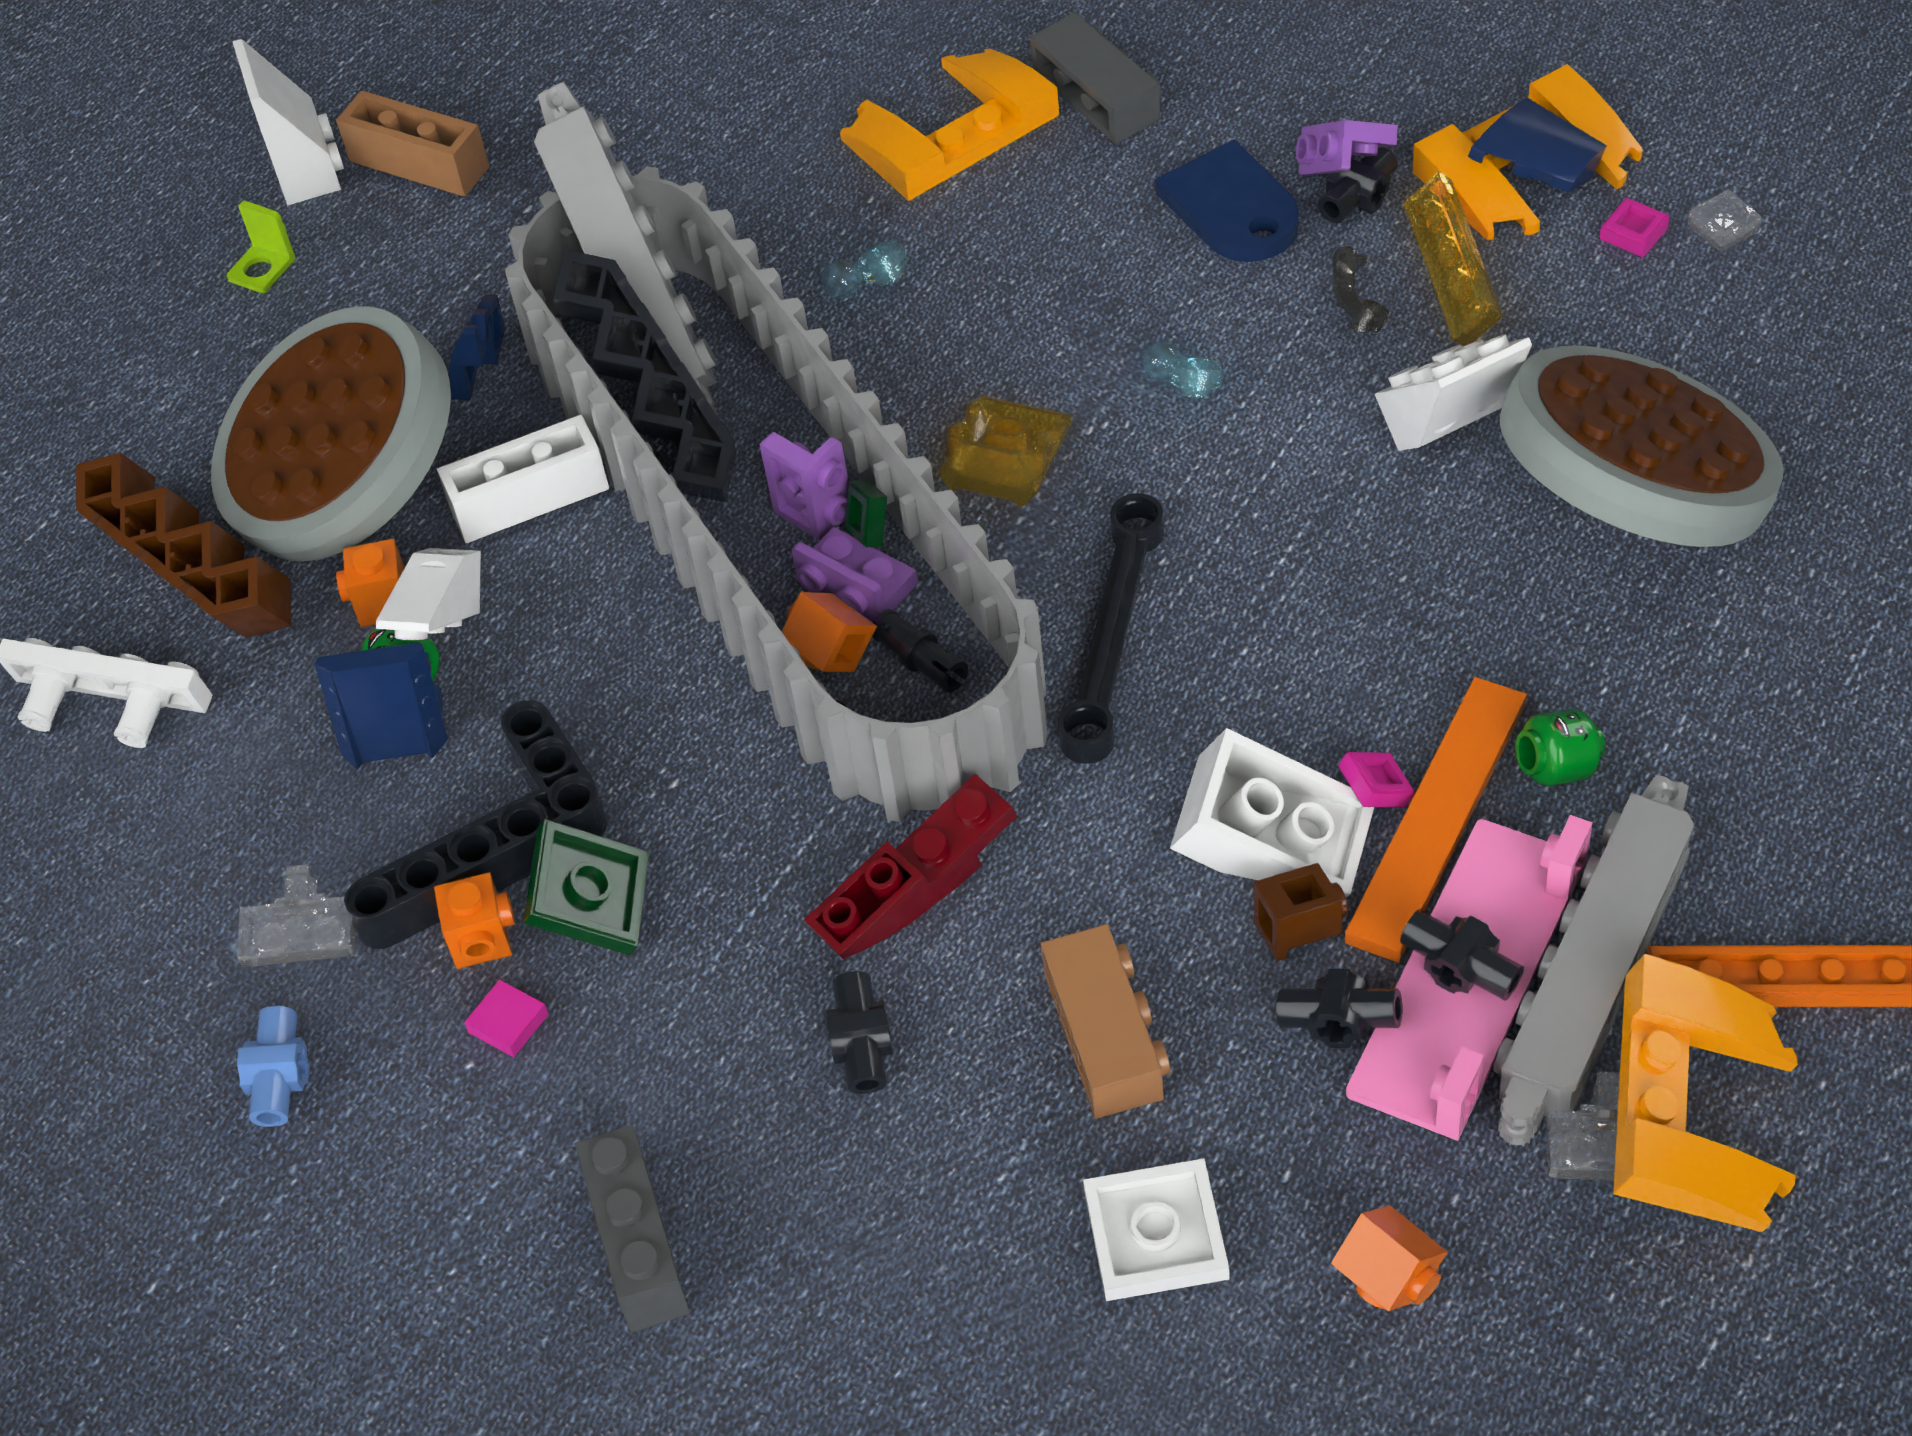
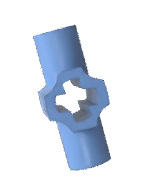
M271 1006L261 1009L259 1012L256 1041H245L243 1047H240L238 1050L237 1067L240 1087L245 1095H251L249 1120L258 1126L273 1127L286 1124L289 1116L291 1091H303L304 1085L308 1084L309 1063L307 1046L302 1037L296 1038L297 1013L285 1006Z

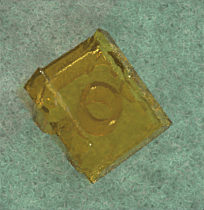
M981 395L976 401L970 402L966 407L965 422L954 423L947 430L946 459L939 470V474L953 492L959 488L1016 501L1019 509H1021L1036 495L1072 420L1069 414Z

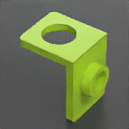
M243 200L238 207L252 246L227 273V278L231 283L259 293H266L295 261L296 257L281 215L277 211ZM266 262L271 264V269L260 277H249L245 274L246 270L255 263Z

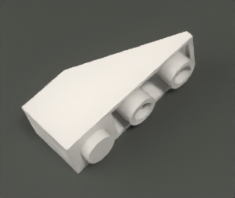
M428 548L413 553L376 620V629L395 630L396 639L423 640L428 638V633H444L445 627L462 626V619L479 614L481 551Z

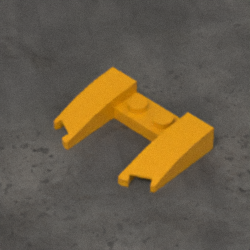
M990 48L984 49L983 53L962 57L949 55L941 58L942 68L984 104L933 133L924 136L895 114L866 99L857 108L858 118L851 127L842 128L840 136L841 140L907 201H910L1059 116L1057 86L1016 58Z
M1568 64L1530 83L1529 99L1607 145L1596 168V172L1614 188L1619 189L1623 187L1627 180V172L1619 166L1626 156L1639 162L1642 158L1643 149L1615 111ZM1509 109L1463 133L1454 124H1451L1414 143L1412 173L1486 240H1494L1493 223L1515 220L1522 226L1524 235H1533L1540 231V220L1506 177L1499 171V169L1510 164L1511 161L1491 154L1484 156L1482 163L1468 157L1472 145Z
M1644 954L1625 975L1614 1195L1763 1232L1769 1227L1772 1220L1764 1211L1765 1207L1774 1193H1777L1782 1198L1790 1193L1795 1185L1796 1175L1740 1150L1686 1132L1689 1046L1789 1072L1798 1065L1797 1056L1793 1048H1784L1772 1022V1018L1777 1014L1774 1006L1726 981L1690 967Z

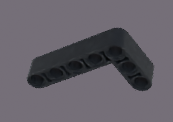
M523 700L514 703L506 709L501 719V726L514 764L530 787L531 793L360 878L349 887L344 898L345 907L359 939L365 946L373 949L388 948L440 922L434 886L490 872L495 888L499 892L530 876L537 828L544 819L602 837L606 831L607 819L596 784L551 713L542 703L534 700Z

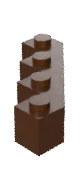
M122 453L76 464V511L152 568L154 572L197 603L204 611L245 638L291 627L290 579L258 556L244 559V544L211 521L199 524V510L165 486L155 489V476Z

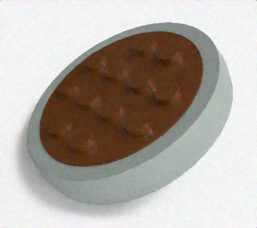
M369 306L350 307L333 311L312 320L294 331L271 350L251 372L234 397L219 429L212 456L211 485L213 497L222 517L252 545L280 559L304 562L327 558L341 553L343 548L353 547L371 536L385 525L410 499L429 471L442 443L450 412L451 391L447 368L440 354L415 327L389 311Z
M1559 346L1541 350L1531 355L1522 364L1509 385L1500 413L1501 432L1509 449L1521 465L1545 487L1571 505L1599 520L1625 531L1662 542L1696 547L1729 545L1746 539L1758 529L1771 510L1783 480V464L1774 444L1757 423L1736 405L1687 375L1654 361L1620 351L1591 346Z

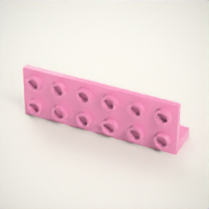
M1570 815L1561 835L1551 833L1547 841L1484 819H1479L1476 822L1431 916L1447 925H1450L1456 916L1467 918L1470 915L1486 923L1494 936L1500 940L1498 952L1524 966L1521 980L1506 1001L1475 984L1469 993L1456 992L1453 994L1436 985L1432 976L1424 970L1426 957L1413 950L1395 987L1400 990L1402 997L1403 1014L1401 1025L1399 1028H1375L1346 1087L1348 1099L1454 1140H1459L1495 1063L1498 1051L1507 1037L1522 1000L1532 983L1545 951L1587 864L1593 822Z

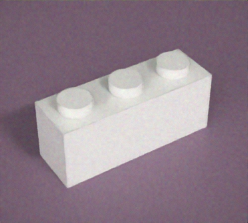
M582 414L437 468L449 508L465 543L609 489L599 448Z

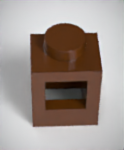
M1319 863L1254 881V925L1276 961L1288 958L1289 949L1342 934V917L1346 916L1348 912L1346 897L1337 882H1330Z

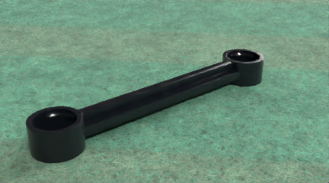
M1133 493L1125 495L1118 499L1111 508V532L1116 547L1078 699L1076 702L1066 706L1058 718L1060 748L1067 758L1077 763L1090 764L1101 761L1111 753L1114 747L1113 716L1109 710L1112 692L1146 552L1155 549L1164 537L1163 508L1157 499L1147 494ZM1132 518H1145L1153 522L1148 527L1142 529H1130L1121 525ZM1082 724H1093L1104 729L1103 733L1099 736L1087 740L1077 739L1068 734L1073 728Z

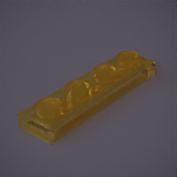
M1438 171L1404 202V206L1452 339L1460 345L1466 346L1477 340L1503 318V314L1452 179Z

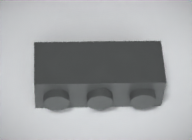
M1075 12L1030 36L1032 68L1057 86L1058 94L1113 143L1117 144L1161 119L1160 97L1162 92L1155 76L1141 69L1123 49L1115 47L1102 35L1096 26L1089 25Z
M633 1124L574 1143L617 1299L630 1333L690 1314L650 1174Z

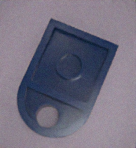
M1235 139L1155 179L1156 194L1214 252L1225 258L1245 262L1269 259L1285 251L1294 242L1298 234L1299 210L1296 200ZM1258 231H1270L1274 233L1273 235L1268 237H1258L1254 235V233Z

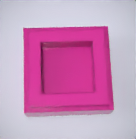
M1626 197L1601 226L1600 240L1644 258L1668 229L1670 215Z
M1347 752L1338 764V767L1363 807L1406 808L1415 795L1413 788L1391 753Z
M499 979L464 1023L469 1034L514 1058L549 1014L544 1003Z

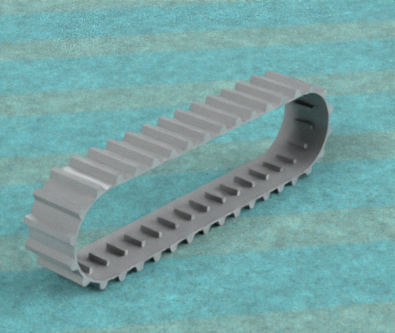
M648 166L636 176H632L636 188L630 190L636 206L638 207L643 204L652 218L656 232L650 234L656 250L664 249L675 270L689 273L701 279L721 296L828 436L842 442L844 456L863 480H868L887 496V512L1008 666L1006 676L988 695L967 709L941 719L915 723L884 722L859 715L836 702L827 693L824 685L821 682H817L801 660L798 649L795 646L792 647L776 625L772 613L769 610H765L750 589L749 581L744 575L741 576L725 554L723 545L720 541L716 542L701 521L697 509L690 506L678 489L676 480L671 474H667L654 456L653 449L648 441L644 442L631 424L627 412L621 410L608 392L604 380L598 378L587 363L583 351L580 348L577 349L564 331L560 319L554 317L558 311L553 296L564 249L584 253L558 194L547 191L540 196L539 200L542 209L533 217L528 225L512 227L508 235L516 262L505 268L530 362L533 365L539 366L544 388L549 397H560L566 420L582 414L599 448L601 458L604 459L610 484L615 491L626 489L632 515L638 523L649 521L655 548L660 555L672 554L678 581L684 589L696 588L701 612L707 622L720 621L725 646L732 657L744 655L750 683L756 692L769 690L775 719L782 728L795 726L800 753L807 764L826 762L833 794L842 801L861 795L871 802L884 805L886 819L901 822L911 810L927 811L938 809L974 774L978 775L991 788L1011 792L1019 785L1017 765L1021 762L1026 750L1044 747L1048 737L1044 697L1047 693L1038 609L1035 601L1032 599H1017L1014 567L1007 559L989 561L986 532L979 524L962 526L958 497L952 490L935 492L931 463L925 456L908 457L903 428L899 423L883 425L879 398L873 391L857 393L854 368L847 359L832 360L829 337L823 328L808 330L803 303L798 297L784 299L780 275L774 267L760 269L755 243L751 238L737 240L733 216L728 209L710 211L705 187L697 181L680 186L674 182L660 179L658 168Z

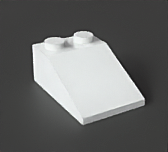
M244 40L233 41L248 95L287 206L341 190L335 171L344 169L336 142L326 144V142L335 140L327 114L317 115L312 98Z
M1226 728L1198 757L1170 849L1218 872L1254 880H1261L1319 863L1330 882H1337L1347 898L1352 891L1374 807H1363L1351 787Z

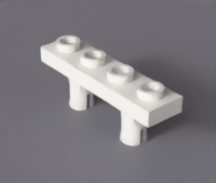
M27 638L25 642L2 639L0 644L1 665L16 682L31 684L18 719L22 720L21 723L37 731H50L51 723L64 693L75 691L127 700L114 736L128 746L145 748L160 708L171 707L206 713L213 696L199 677L198 671L181 662H169L168 665L148 663L143 658L132 654H121L119 658L101 655L95 650L84 646H74L72 650L57 648L35 638Z

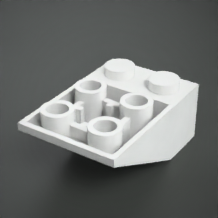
M1503 334L1485 342L1482 339L1464 347L1457 345L1432 356L1434 362L1419 368L1415 365L1388 377L1391 386L1375 393V397L1398 451L1424 446L1501 409L1509 385L1522 364L1526 361L1532 343L1530 338L1509 342L1506 334Z

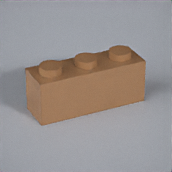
M362 90L336 119L349 162L466 197L490 167L479 126L474 123Z
M1108 924L1040 943L1044 976L1094 1118H1102L1164 1100L1162 1076L1171 1073L1169 1060L1161 1039L1151 1041L1146 1026L1152 1025V1017L1144 992L1138 991L1133 993L1129 978L1134 977V968L1126 944H1115Z

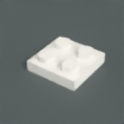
M1204 1158L1083 1180L1106 1301L1230 1279L1228 1260Z

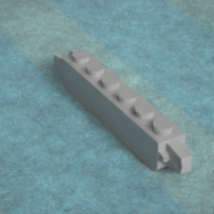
M564 82L544 90L537 96L546 125L539 128L534 143L584 253L613 259L617 262L627 281L666 336V340L705 395L707 402L715 414L719 415L716 412L715 402L708 389L709 386L717 383L711 370L712 367L717 365L715 356L704 338L697 340L691 323L697 320L694 310L683 293L678 296L670 280L676 276L675 269L665 250L657 251L650 237V234L656 232L655 225L645 206L642 204L637 207L630 190L636 188V184L624 161L622 160L617 163L610 146L616 144V140L608 123L603 116L596 119L584 106H581L571 89Z
M1655 775L1641 796L1634 793L1630 794L1622 814L1612 811L1608 818L1601 843L1605 844L1606 848L1601 857L1591 855L1581 880V887L1586 889L1580 902L1574 899L1569 901L1559 932L1565 935L1559 947L1550 944L1546 949L1538 971V978L1543 979L1537 993L1529 990L1526 992L1516 1018V1024L1521 1026L1515 1040L1507 1037L1504 1039L1494 1063L1493 1071L1501 1074L1499 1099H1502L1500 1106L1502 1117H1500L1498 1125L1499 1137L1508 1142L1509 1146L1522 1145L1524 1147L1525 1143H1530L1544 1116L1559 1120L1573 1115L1624 1002L1625 975L1646 953L1647 946H1649L1689 858L1690 851L1688 845L1695 824L1688 812L1684 811L1689 788L1684 783L1671 781L1667 777Z

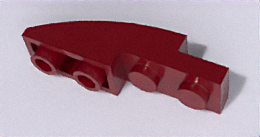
M974 774L896 849L888 841L885 842L814 909L804 921L842 959L864 951L912 923L960 886L982 866L977 855L1018 816L1007 801L978 775Z

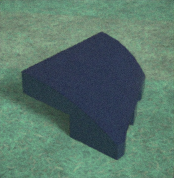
M1526 97L1504 113L1472 145L1468 157L1479 163H1482L1484 156L1487 154L1509 160L1513 167L1512 174L1527 179H1537L1551 187L1571 192L1593 177L1607 145Z
M484 295L472 305L468 312L450 360L451 400H471L478 366L498 364L505 332L498 295Z

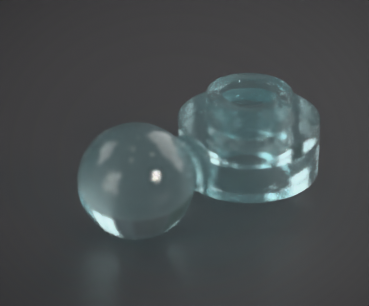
M899 240L881 243L862 254L854 264L846 261L830 263L823 271L821 278L822 287L834 299L849 298L857 292L861 281L877 282L879 286H882L900 278L904 273L902 268L907 264L908 257Z
M1158 342L1151 345L1143 356L1144 371L1151 379L1159 382L1170 381L1172 385L1180 388V394L1195 398L1210 396V390L1221 387L1223 364L1216 360L1203 357H1182L1179 349L1168 342Z

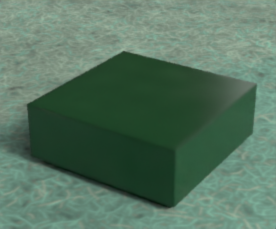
M850 480V484H848L845 529L865 547L883 546L887 496L868 480Z

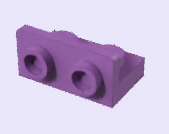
M1341 120L1302 127V135L1299 137L1296 145V159L1300 163L1299 174L1314 176L1349 171L1351 158L1355 159L1356 155L1377 156L1379 147L1396 145L1398 125Z
M773 431L759 444L773 512L818 540H821L834 526H838L845 521L849 480L841 441L830 437L812 454L800 442H791Z
M835 527L813 548L798 542L791 549L797 581L805 589L816 593H833L861 615L879 625L883 621L877 618V616L884 610H894L918 584L915 569L873 547H865L856 538Z

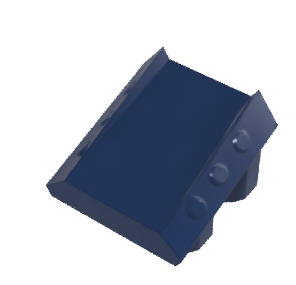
M419 642L322 656L316 660V671L341 755L357 770L363 762L424 753L433 758L448 740L443 723V695L440 687L432 682L431 662L428 654L424 652V648Z

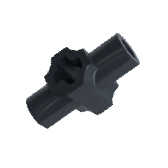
M1379 147L1377 156H1365L1360 161L1351 158L1349 171L1331 173L1327 178L1326 193L1318 202V209L1321 215L1326 220L1337 224L1341 223L1357 207L1371 214L1376 212L1381 207L1383 199L1389 190L1390 175L1398 166L1394 153L1385 147Z
M1418 909L1407 922L1401 935V944L1426 957L1424 970L1432 976L1436 985L1453 994L1456 992L1469 993L1475 984L1506 1001L1518 986L1524 972V966L1498 952L1500 940L1490 931L1489 926L1471 915L1467 918L1456 916L1451 924L1447 925Z
M1329 969L1324 977L1317 979L1315 989H1280L1276 1001L1277 1021L1281 1028H1309L1312 1038L1326 1043L1330 1048H1350L1352 1042L1362 1038L1364 1028H1399L1403 1014L1402 997L1399 989L1369 988L1366 978L1353 974L1349 969Z
M862 971L842 973L833 979L836 1009L826 1010L834 1064L844 1062L847 1086L850 1092L855 1094L877 1092L883 1089L887 1083L883 1056L893 1054L884 1001L874 1002L871 977L868 973Z

